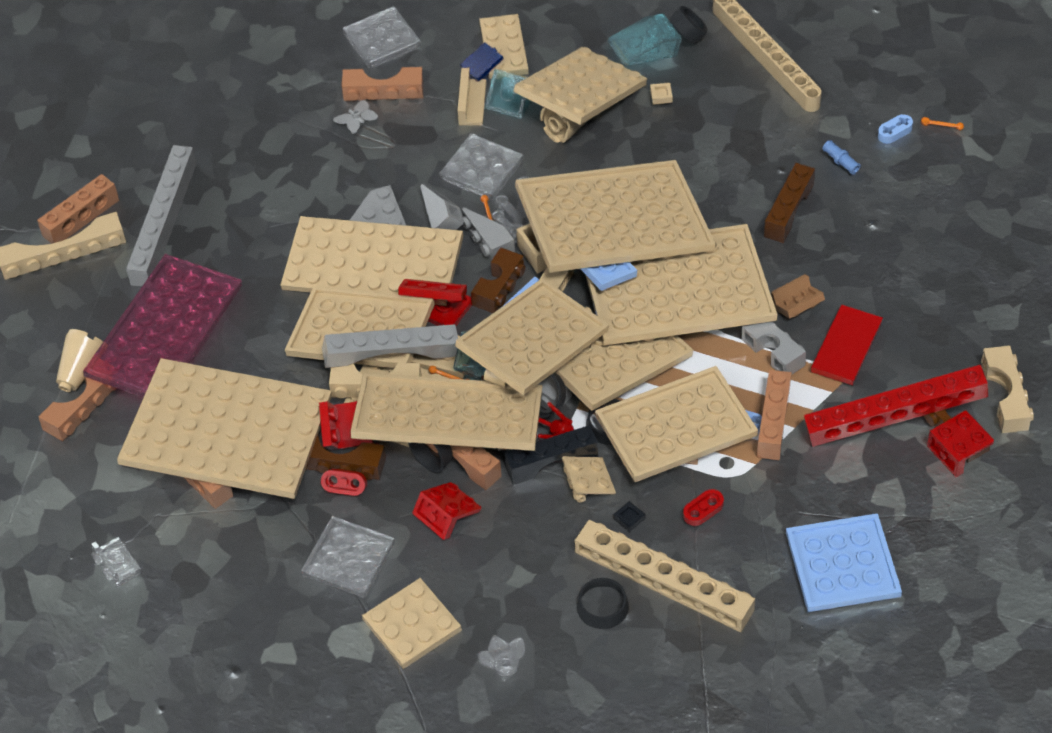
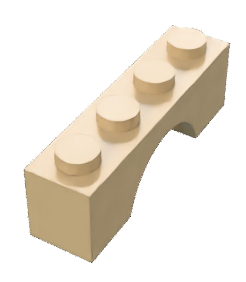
M1010 346L984 348L981 364L986 380L999 383L1009 394L998 405L997 419L1001 433L1029 430L1034 414L1033 409L1028 407L1027 404L1028 393L1022 387L1023 377L1022 373L1017 370L1016 354H1012Z
M354 363L348 366L331 367L329 387L330 391H332V397L346 398L359 396L363 374L356 369ZM397 363L396 367L386 374L422 377L420 363Z

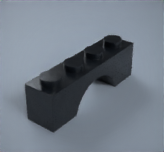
M590 425L537 441L535 451L512 449L504 452L506 469L513 485L534 479L544 466L551 462L562 460L563 456L598 457V441Z

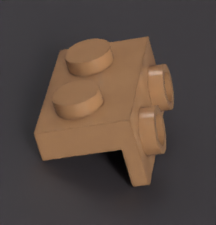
M806 274L771 292L776 311L789 319L798 316L801 312L813 308L825 300L823 292L811 286L809 276Z

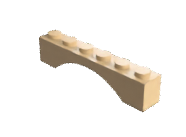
M117 212L97 217L80 233L57 243L48 245L11 243L0 247V268L4 279L17 277L126 243Z

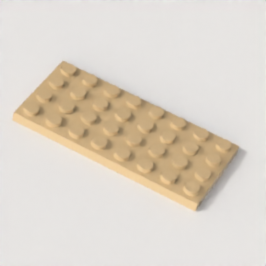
M300 216L281 281L282 290L311 293L313 287L317 286L398 295V287L404 279L452 283L464 236L463 231ZM434 300L435 305L447 306V300Z
M364 373L352 423L351 438L535 451L542 385L538 384L525 395H522L509 385L503 387L488 381Z

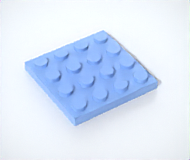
M878 513L786 528L787 540L808 612L901 597L902 590Z

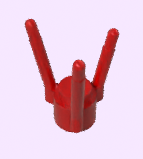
M548 402L547 405L560 419L554 420L551 423L539 417V423L550 427L552 435L538 434V438L547 439L574 430L573 421L562 414L551 402Z

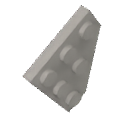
M390 185L371 190L349 220L406 226Z

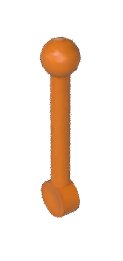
M927 117L921 119V124L924 126L932 124L954 127L958 130H963L964 124L961 122L955 124L933 121Z
M482 195L480 200L484 203L487 217L493 220L488 206L489 198L487 195Z
M433 365L428 369L431 374L436 373L449 379H462L438 370Z

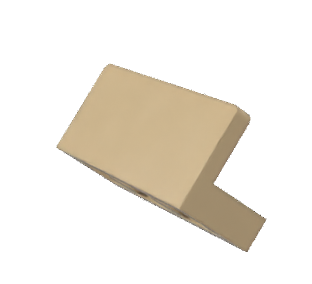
M461 68L458 121L459 125H483L486 79H470L469 68Z

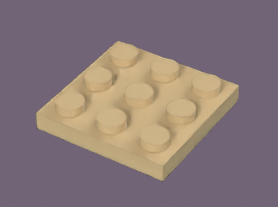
M421 578L362 615L366 625L403 669L462 631L458 621Z

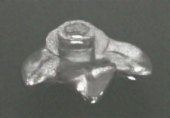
M494 635L489 643V651L479 652L478 658L486 668L495 669L502 676H510L518 670V661L525 654V645L521 637L515 638L508 644L503 639ZM504 664H510L508 667H503Z

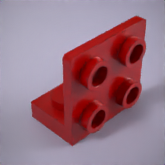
M328 401L319 402L323 447L332 451L358 447L362 442L374 443V440L351 438V428L357 401L336 405Z
M963 411L930 430L927 447L955 477L963 474L965 461L993 445L994 439L967 411Z
M448 482L421 491L412 514L445 540L450 538L458 519L478 513L482 507L473 498L461 491L456 484Z

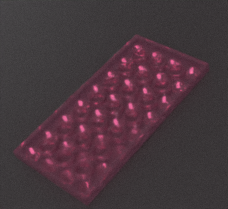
M165 254L83 370L84 376L144 398L161 358L189 364L192 362L241 288L242 280Z

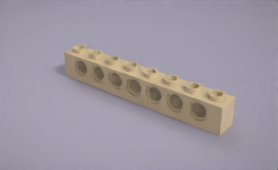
M588 520L575 539V553L739 632H742L754 612L755 598L747 592H740L726 582H719L705 572H698L684 562H677L669 558L663 552H656L641 542H635L627 538L623 533H616L602 523Z

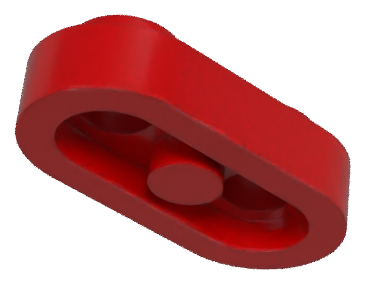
M332 468L322 475L321 485L326 491L331 493L357 496L366 489L367 479L360 472ZM332 476L337 478V483L332 482ZM353 479L359 481V486L353 484Z
M709 489L700 494L684 507V521L691 526H699L722 510L724 506L723 494L715 489Z

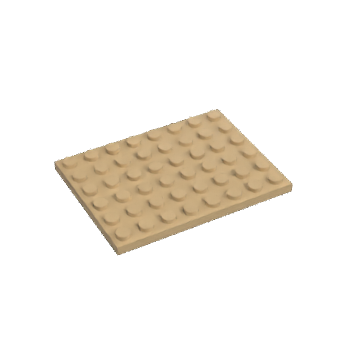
M676 160L518 179L515 182L516 190L549 273L715 250V241Z
M743 224L709 229L716 244L713 251L632 261L630 263L638 270L637 277L603 291L586 275L596 316L609 324L608 332L602 335L604 346L777 321V312L748 225Z
M161 358L117 458L118 464L295 499L316 437L321 428L319 402H330L332 391Z

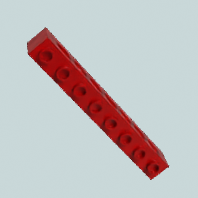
M980 364L805 414L806 429L812 447L989 397L988 383Z

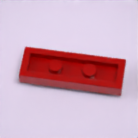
M404 279L398 287V295L433 298V300L442 299L451 303L462 301L467 294V285Z

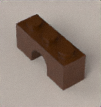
M500 247L491 261L492 276L497 277V279L488 280L482 277L479 279L471 291L472 306L491 313L496 312L499 307H502L508 293L514 290L517 279L522 277L525 272L526 266L524 265L523 255Z

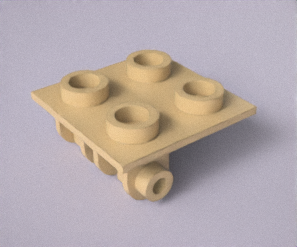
M562 457L564 462L563 470L568 477L567 481L570 488L573 489L575 500L584 502L587 494H616L602 457Z

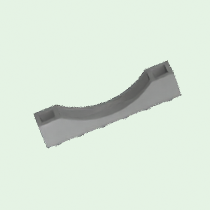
M455 324L329 334L324 336L322 352L325 368L348 366L369 357L390 353H415L434 359L456 356L458 348L455 344L458 335Z

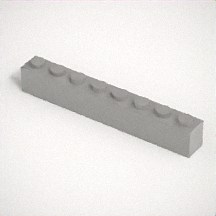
M173 145L126 268L132 286L151 288L197 164L193 147Z

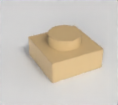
M670 83L650 84L652 104L672 103L673 97Z

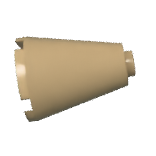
M543 107L540 114L541 121L544 120L545 127H543L545 133L557 143L568 141L586 123L584 122L579 125Z
M70 329L65 337L56 379L57 384H59L58 387L65 392L76 391L85 380L83 372L97 358L101 360L108 349L107 345L99 338L94 337L93 340L88 338V333L85 331Z

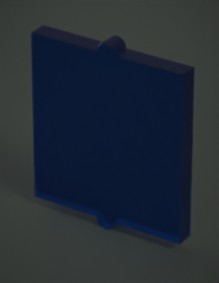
M484 42L460 66L462 68H469L470 76L479 82L504 57L497 52L495 47L492 48Z

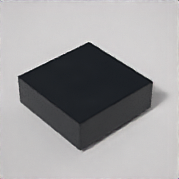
M628 501L613 514V519L630 533L646 519V514Z

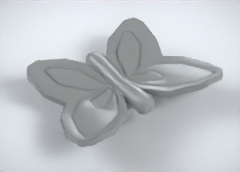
M362 100L356 104L354 110L349 109L348 112L350 114L339 115L333 119V122L347 124L350 132L354 134L358 131L360 123H364V120H376L378 115L374 111L369 110L367 101Z

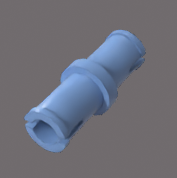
M828 140L823 145L822 150L830 155L837 165L843 166L851 175L859 171L861 165L851 158L846 150L839 148L832 140Z

